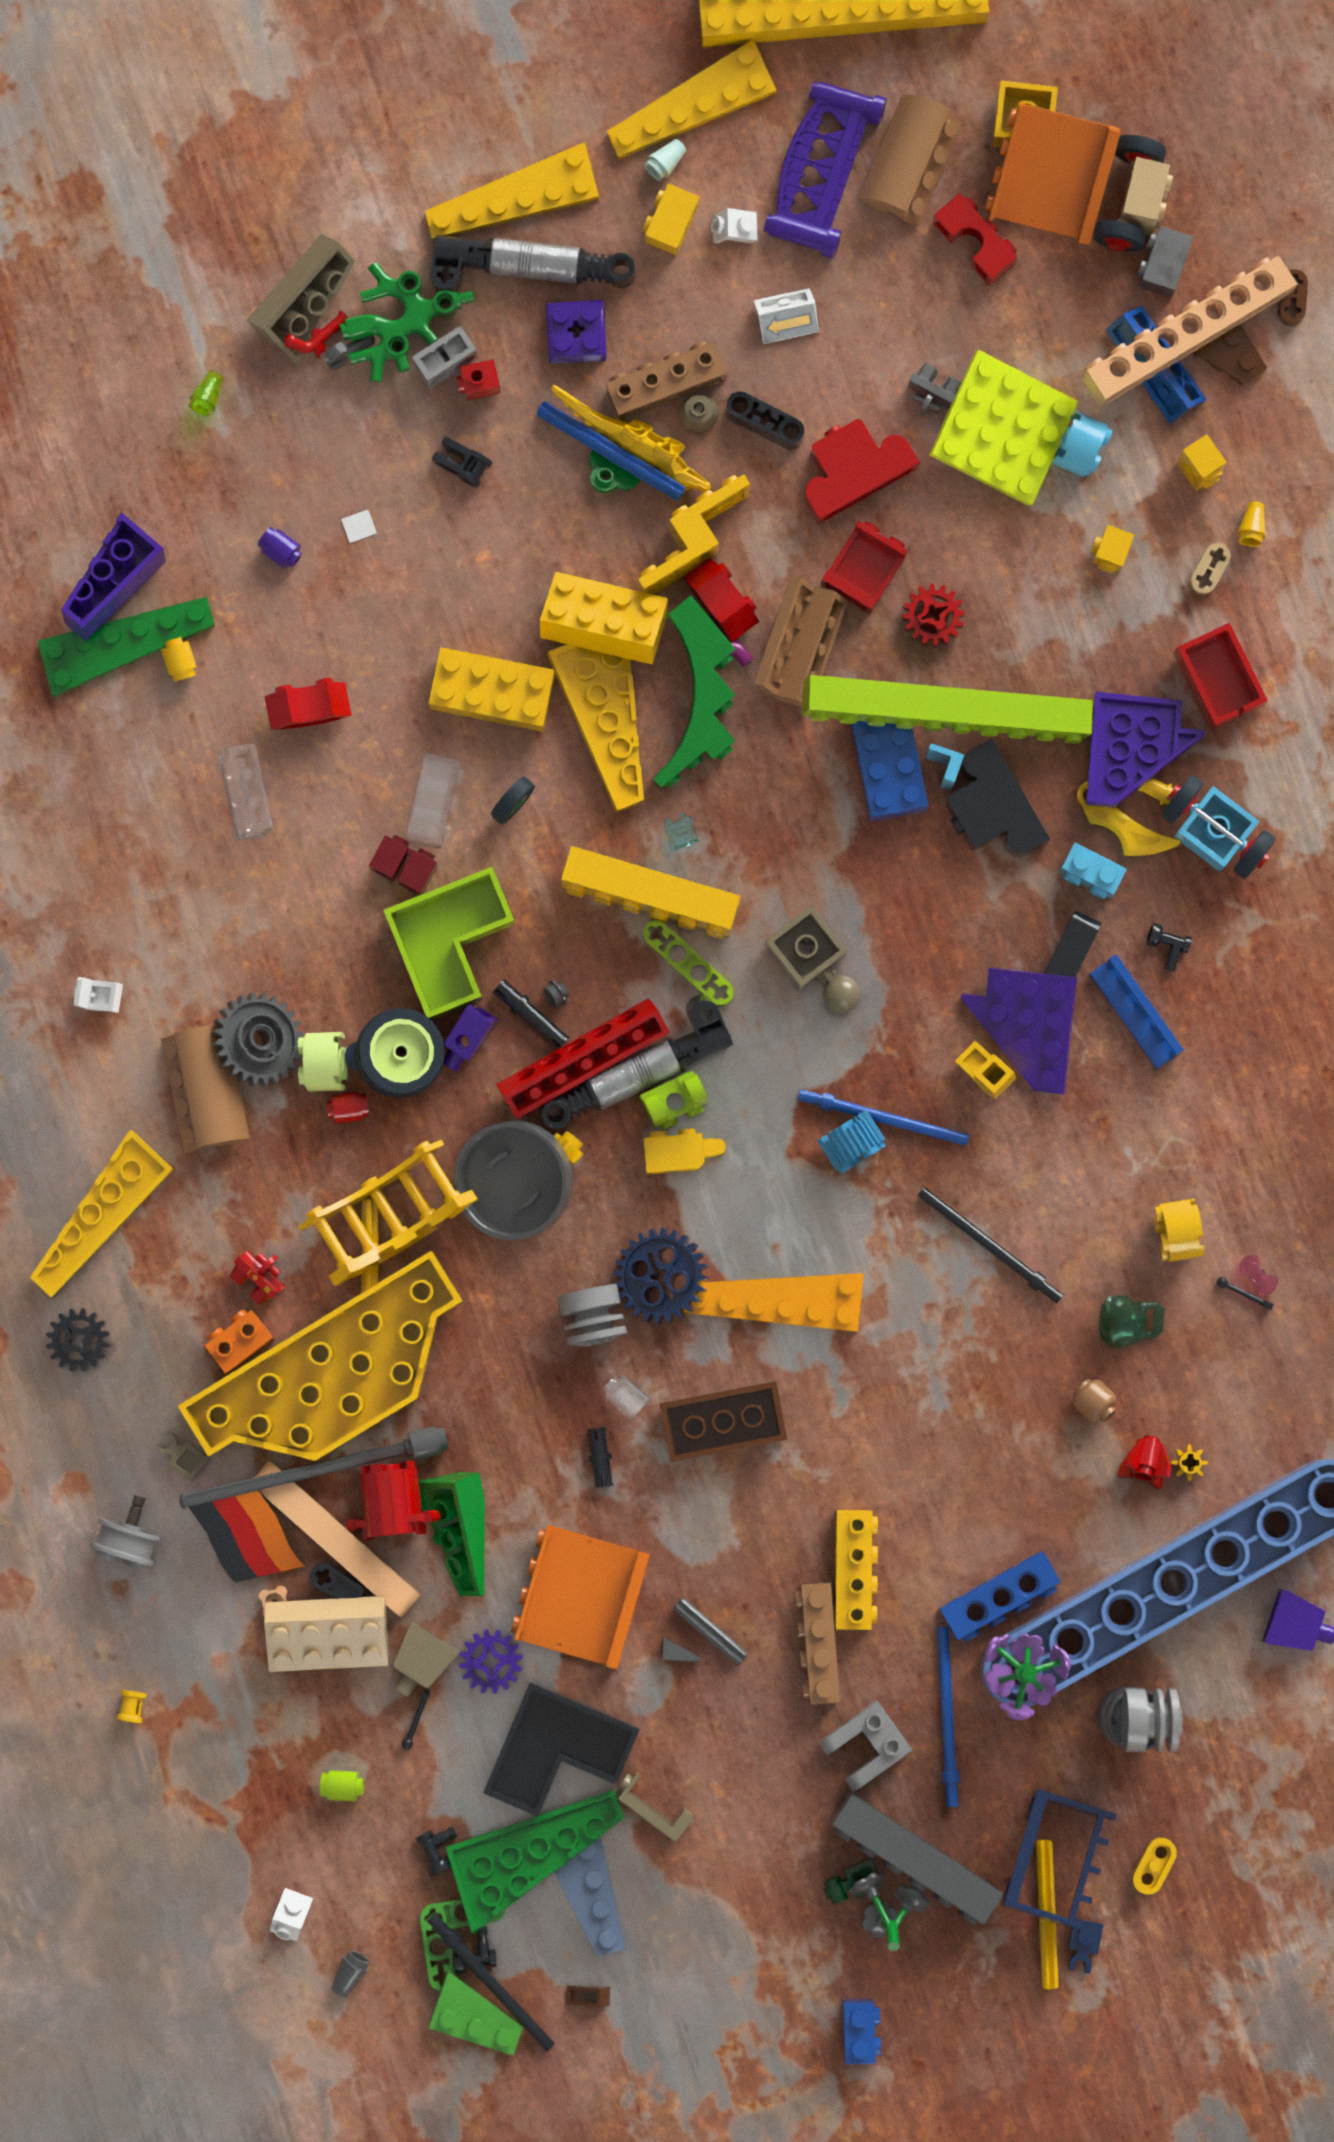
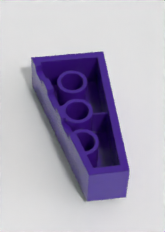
M122 512L116 519V524L112 531L108 532L98 554L89 563V568L85 575L79 580L61 609L64 623L84 641H87L166 562L164 548Z

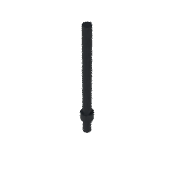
M925 1186L919 1192L918 1197L1028 1281L1027 1285L1034 1291H1041L1056 1304L1060 1301L1064 1294L1049 1284L1043 1274L1039 1271L1035 1273Z
M436 1913L429 1916L426 1921L441 1936L440 1941L448 1949H453L545 2051L550 2050L555 2043L463 1944L458 1932L454 1928L450 1929Z

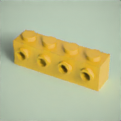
M836 1510L835 1629L872 1630V1624H877V1606H872V1594H877L878 1581L877 1576H872V1564H877L878 1547L872 1546V1534H878V1516H872V1510Z

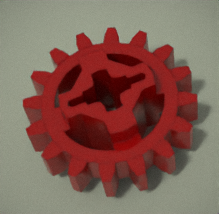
M931 583L929 591H925L920 586L918 588V596L913 593L909 595L912 604L904 603L903 609L909 613L903 614L902 620L909 621L904 630L905 632L913 630L914 633L911 638L913 641L920 637L922 638V646H925L928 641H932L933 648H937L938 641L940 640L945 645H948L949 635L955 639L958 637V632L955 628H963L964 623L958 620V618L965 617V611L958 610L963 602L962 600H953L956 593L954 590L946 594L945 585H942L940 590H935L934 584ZM933 598H939L945 601V603L934 601ZM921 603L923 612L914 618L915 608ZM930 610L934 614L939 613L937 621L934 618H927ZM953 614L952 623L947 629L944 619ZM926 628L932 630L934 634L927 633L922 629Z

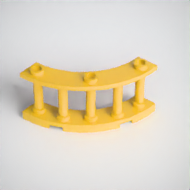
M442 1140L432 1144L428 1141L421 1143L413 1149L415 1154L379 1179L376 1176L361 1184L362 1189L324 1209L318 1206L306 1214L308 1219L298 1226L299 1229L303 1231L316 1226L338 1262L336 1264L338 1269L329 1276L334 1286L364 1273L363 1268L375 1262L379 1265L437 1230L438 1227L436 1225L448 1217L453 1219L478 1200L472 1190L462 1194L459 1191H455L436 1161L433 1153L444 1145ZM421 1162H424L445 1196L443 1199L445 1204L437 1210L435 1208L431 1209L409 1173L410 1170ZM398 1178L421 1214L419 1217L421 1221L409 1229L406 1226H402L381 1189ZM371 1196L393 1232L391 1234L392 1239L380 1246L372 1241L352 1206ZM341 1212L364 1249L362 1251L363 1255L355 1259L347 1256L326 1221Z

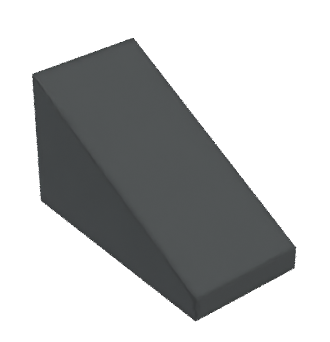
M665 1637L663 1638V1660L700 1662V1657Z

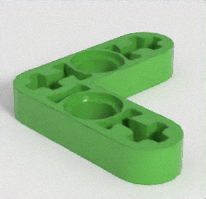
M461 1899L430 1903L423 1908L420 1914L430 1985L438 1991L441 1990L442 1985L440 1980L434 1979V1976L438 1974L439 1968L438 1964L432 1966L431 1960L441 1961L449 1958V1963H443L444 1972L446 1973L448 1969L455 1974L452 1948H447L446 1952L442 1955H435L430 1951V1942L436 1938L441 1939V1936L438 1933L427 1936V1930L433 1931V1928L426 1921L425 1916L430 1914V1909H435L437 1914H442V1921L450 1929L469 1926L468 1920L460 1921L455 1916V1908L463 1904ZM506 1910L489 1923L499 1921L504 1916Z

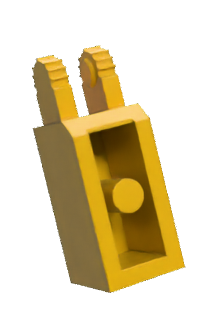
M694 1128L678 1130V1135L667 1136L666 1131L649 1132V1137L644 1138L646 1175L699 1171L705 1163L704 1158L722 1156V1154H725L727 1145L721 1138L703 1139L702 1133H696Z

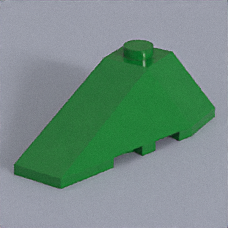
M456 1472L419 1480L422 1512L437 1510L440 1513L438 1521L430 1522L435 1532L432 1539L435 1545L440 1544L446 1556L444 1564L459 1596L484 1595L485 1497L479 1472Z

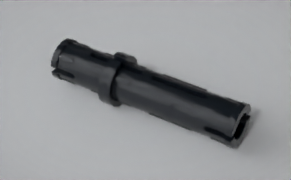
M503 979L493 990L492 993L512 1009L510 1012L513 1015L517 1014L556 1050L561 1048L570 1038L529 1001L530 998L526 994L523 996L506 979Z

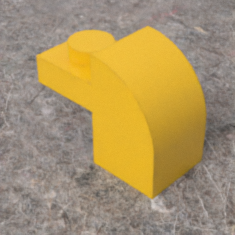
M976 1041L955 1060L956 1065L974 1080L982 1091L995 1100L1016 1080L1015 1072L995 1054L990 1055Z

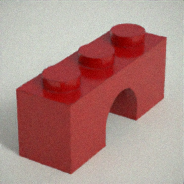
M959 193L934 214L932 224L951 244L963 235H971L978 239L981 244V250L972 257L970 265L990 286L1016 263L1017 255L1015 253L1017 251L1009 240L1005 239L1003 241L996 233L998 230L992 221L981 217L977 212L978 207L969 197L964 198Z

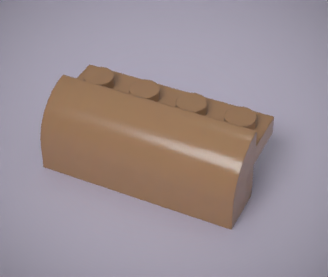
M902 95L858 199L877 212H891L911 226H920L960 131L962 122L949 113V107L938 101L919 95Z
M791 575L789 584L784 592L780 610L775 617L771 636L766 643L763 659L756 672L754 685L760 688V693L787 704L802 707L803 681L810 675L823 676L848 604L847 599L833 590L817 588L802 577Z
M217 1025L190 1028L175 1032L174 1035L161 1039L184 1153L195 1152L212 1146L229 1145L250 1138L237 1074L229 1077L230 1067L220 1068L224 1061L223 1058L214 1057L219 1052V1048L213 1047L211 1044L217 1041L218 1038L213 1036L211 1032L219 1029Z

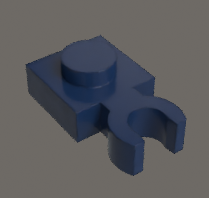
M1075 1918V1921L1084 1923L1085 1928L1084 1930H1079L1071 1927L1068 1948L1074 1949L1076 1952L1069 1959L1068 1967L1069 1970L1074 1971L1075 1963L1082 1960L1085 1962L1084 1973L1089 1974L1092 1969L1089 1953L1098 1954L1104 1925Z

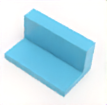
M931 743L926 759L947 766L940 788L951 791L964 754Z

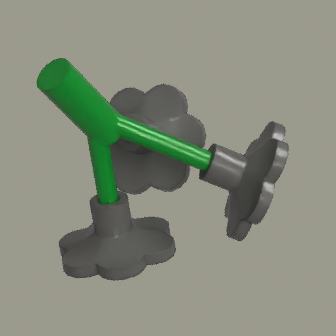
M872 1873L866 1878L857 1881L849 1891L851 1894L865 1892L869 1901H873L875 1905L869 1904L864 1909L865 1917L861 1922L862 1927L870 1931L871 1935L875 1938H880L886 1933L888 1948L894 1951L900 1947L898 1926L904 1916L909 1914L911 1910H916L920 1913L925 1912L929 1899L922 1895L921 1890L917 1887H909L901 1883L894 1893L895 1897L902 1902L898 1914L896 1909L889 1907L886 1901L879 1900L878 1898L880 1894L875 1886L885 1877L884 1874Z

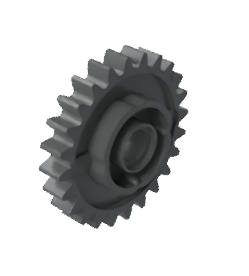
M255 992L248 994L247 999L244 995H240L237 997V1002L234 1000L228 1002V1009L223 1008L219 1011L223 1018L214 1020L219 1029L211 1032L213 1036L218 1038L217 1041L211 1044V1046L219 1048V1052L214 1057L223 1058L224 1060L220 1068L230 1067L229 1077L238 1074V1083L248 1079L249 1086L251 1087L256 1085L258 1081L260 1086L264 1087L268 1085L269 1081L275 1084L279 1082V1077L282 1079L288 1077L287 1070L292 1071L296 1069L293 1061L302 1058L296 1050H298V1038L304 1036V1033L296 1031V1027L301 1024V1021H292L295 1011L287 1013L285 1011L287 1007L286 1002L278 1006L277 996L272 997L268 1001L266 993L260 994L257 999ZM254 1033L261 1036L262 1046L254 1042Z

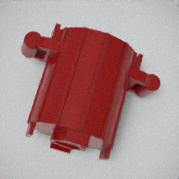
M414 1460L389 1465L374 1464L361 1466L360 1484L364 1519L348 1520L347 1528L350 1531L362 1530L363 1541L374 1540L376 1536L416 1532V1535L427 1534L426 1523L436 1522L440 1519V1513L437 1510L422 1512L418 1470L415 1468Z

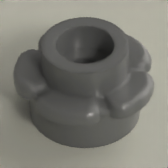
M550 980V984L543 988L547 1001L554 1008L560 1005L565 1006L567 1004L566 998L569 997L567 988L562 982L556 983V981Z

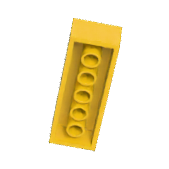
M574 846L570 848L561 878L562 887L566 889V893L580 898L583 897V894L594 897L595 902L606 906H611V902L622 905V910L639 914L641 910L650 913L651 919L665 923L667 919L678 921L679 927L695 931V927L706 930V935L718 939H723L724 935L730 937L741 897L740 895Z

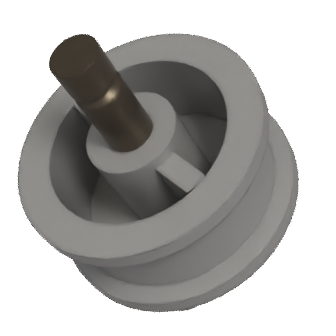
M134 1495L126 1523H117L102 1518L98 1519L101 1528L96 1542H91L90 1544L91 1548L96 1549V1555L116 1562L117 1557L123 1558V1563L140 1570H144L146 1565L153 1566L154 1561L150 1557L155 1542H160L162 1537L137 1527L146 1498Z

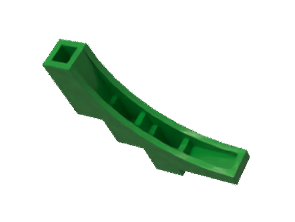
M689 596L666 615L678 632L688 655L692 674V706L689 722L679 746L668 763L651 779L658 788L665 785L669 789L681 779L678 774L685 767L692 770L703 760L701 757L703 752L710 760L716 757L722 760L733 751L730 745L735 742L714 715L716 711L721 715L733 705L731 699L735 696L733 691L714 670V667L717 665L719 669H722L734 659L730 654L736 649L692 596Z

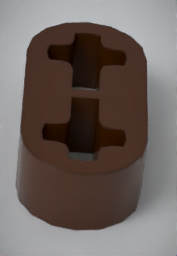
M1291 269L1289 272L1296 278L1297 283H1301V285H1298L1295 294H1289L1279 300L1278 316L1285 325L1295 326L1305 316L1308 280L1305 273L1301 270ZM1291 301H1295L1294 309L1299 311L1294 318H1290L1289 313L1285 312V310H1288Z

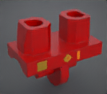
M248 1250L234 1261L236 1266L229 1275L230 1278L239 1285H243L250 1278L257 1285L250 1293L251 1298L257 1304L261 1305L268 1299L274 1298L286 1288L277 1279L282 1272L275 1266V1263L279 1260L276 1254L267 1259L261 1252L255 1257Z

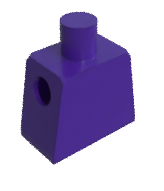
M476 1004L468 1005L444 1043L450 1050L446 1054L443 1064L457 1071L464 1059L472 1060L499 1019ZM463 1035L469 1038L470 1043L467 1047L461 1042Z
M1279 1588L1261 1642L1313 1651L1316 1640L1330 1645L1333 1644L1334 1627L1322 1623L1325 1616L1323 1609L1288 1590Z

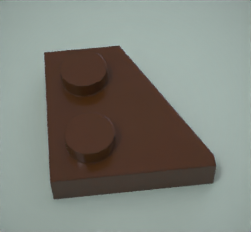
M1240 324L1191 353L1209 362L1210 366L1216 370L1227 373L1229 378L1241 385L1267 369V366Z

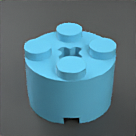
M1075 410L1070 416V419L1074 420L1072 426H1067L1055 453L1056 457L1051 460V463L1084 478L1089 476L1091 472L1096 471L1101 460V456L1097 454L1103 445H1107L1113 430L1108 428V424Z

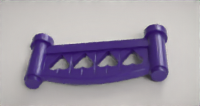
M820 81L819 83L814 82L812 85L809 99L814 100V105L800 123L788 147L779 179L777 212L774 216H767L763 231L768 232L770 236L821 251L822 256L833 259L842 231L831 228L866 125L867 123L880 125L886 108L887 98L875 95L873 98ZM831 113L844 130L824 135L820 134L818 127L823 124L822 115ZM817 139L824 141L835 155L818 161H812L808 157L809 153L814 150L812 144ZM807 166L814 167L826 181V183L807 188L799 184L801 178L805 177L803 170ZM800 192L804 193L817 208L800 214H793L790 211L791 206L796 203L794 196Z

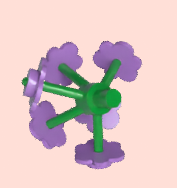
M1006 1634L1000 1638L995 1637L986 1647L987 1656L985 1661H994L1001 1655L1016 1670L1013 1674L1012 1668L1009 1665L993 1664L991 1670L987 1671L984 1676L986 1683L990 1685L989 1691L992 1694L998 1693L1002 1698L1008 1697L1011 1692L1010 1688L1015 1686V1680L1017 1679L1020 1682L1016 1702L1007 1701V1703H1001L1000 1709L1007 1711V1715L1015 1720L1030 1718V1716L1034 1715L1035 1711L1030 1709L1029 1705L1023 1703L1025 1692L1029 1694V1702H1038L1042 1706L1048 1705L1051 1702V1696L1057 1694V1688L1054 1686L1055 1677L1049 1673L1042 1676L1039 1672L1054 1667L1055 1672L1060 1674L1062 1679H1067L1068 1671H1070L1071 1667L1070 1657L1062 1648L1059 1649L1057 1645H1053L1052 1650L1049 1652L1051 1661L1034 1667L1033 1665L1038 1662V1658L1045 1654L1041 1637L1038 1635L1029 1637L1027 1634H1021L1019 1640L1012 1641L1010 1649L1015 1653V1659L1004 1650L1008 1645L1007 1642L1010 1639V1635Z

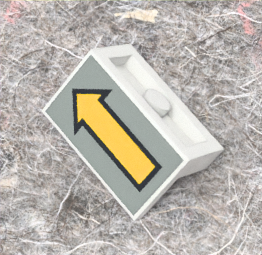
M810 288L754 300L763 344L820 332L816 305Z

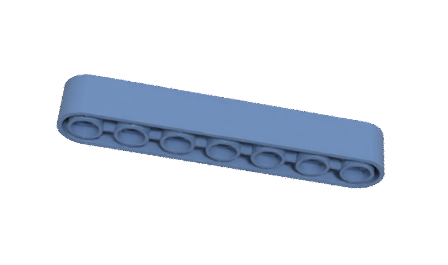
M1334 1459L1314 1460L1298 1467L1009 1631L1006 1634L1010 1635V1639L1004 1650L1015 1658V1653L1010 1649L1011 1642L1019 1640L1021 1634H1027L1029 1637L1038 1635L1043 1641L1042 1647L1045 1649V1654L1039 1657L1038 1662L1033 1665L1036 1667L1051 1661L1049 1652L1052 1650L1053 1645H1057V1638L1061 1631L1067 1628H1073L1078 1631L1081 1636V1645L1076 1652L1068 1654L1071 1660L1068 1678L1062 1679L1060 1674L1055 1672L1054 1667L1039 1672L1042 1676L1049 1673L1055 1677L1054 1686L1058 1692L1333 1536L1334 1505L1329 1508L1321 1507L1315 1499V1491L1324 1482L1331 1483L1334 1486ZM1273 1511L1281 1513L1286 1519V1529L1278 1537H1271L1264 1529V1519ZM1222 1540L1230 1542L1235 1549L1233 1562L1224 1567L1219 1566L1212 1557L1213 1547ZM1174 1569L1183 1576L1184 1586L1178 1594L1169 1596L1162 1590L1160 1581L1166 1571ZM1117 1599L1127 1600L1133 1610L1131 1619L1123 1625L1115 1624L1109 1616L1110 1605ZM985 1650L980 1662V1677L985 1689L993 1698L1002 1703H1007V1701L1016 1702L1020 1683H1015V1686L1010 1688L1011 1692L1008 1697L1002 1698L998 1693H990V1685L986 1683L984 1678L985 1673L991 1670L993 1664L998 1663L1003 1666L1007 1665L1008 1661L999 1655L994 1661L986 1662L987 1651ZM1025 1692L1023 1699L1024 1704L1033 1706L1038 1703L1029 1702V1694Z

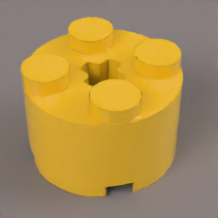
M1194 1198L1162 1203L1154 1207L1155 1216H1153L1155 1232L1161 1233V1243L1159 1244L1161 1261L1168 1260V1262L1203 1257L1205 1255L1204 1244H1199V1239L1203 1236V1229L1198 1206L1195 1204Z

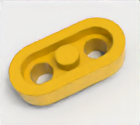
M1157 1837L1148 1843L1132 1874V1883L1140 1893L1151 1895L1161 1888L1177 1856L1176 1847L1170 1840L1164 1837ZM1158 1847H1164L1166 1850V1854L1161 1858H1158L1155 1854ZM1145 1873H1149L1152 1876V1881L1149 1884L1142 1883L1141 1878Z

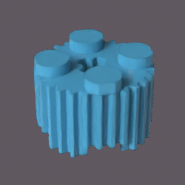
M867 1109L858 1114V1118L855 1116L817 1140L835 1171L838 1169L840 1174L861 1162V1154L866 1159L886 1146L883 1141L885 1140L884 1136Z

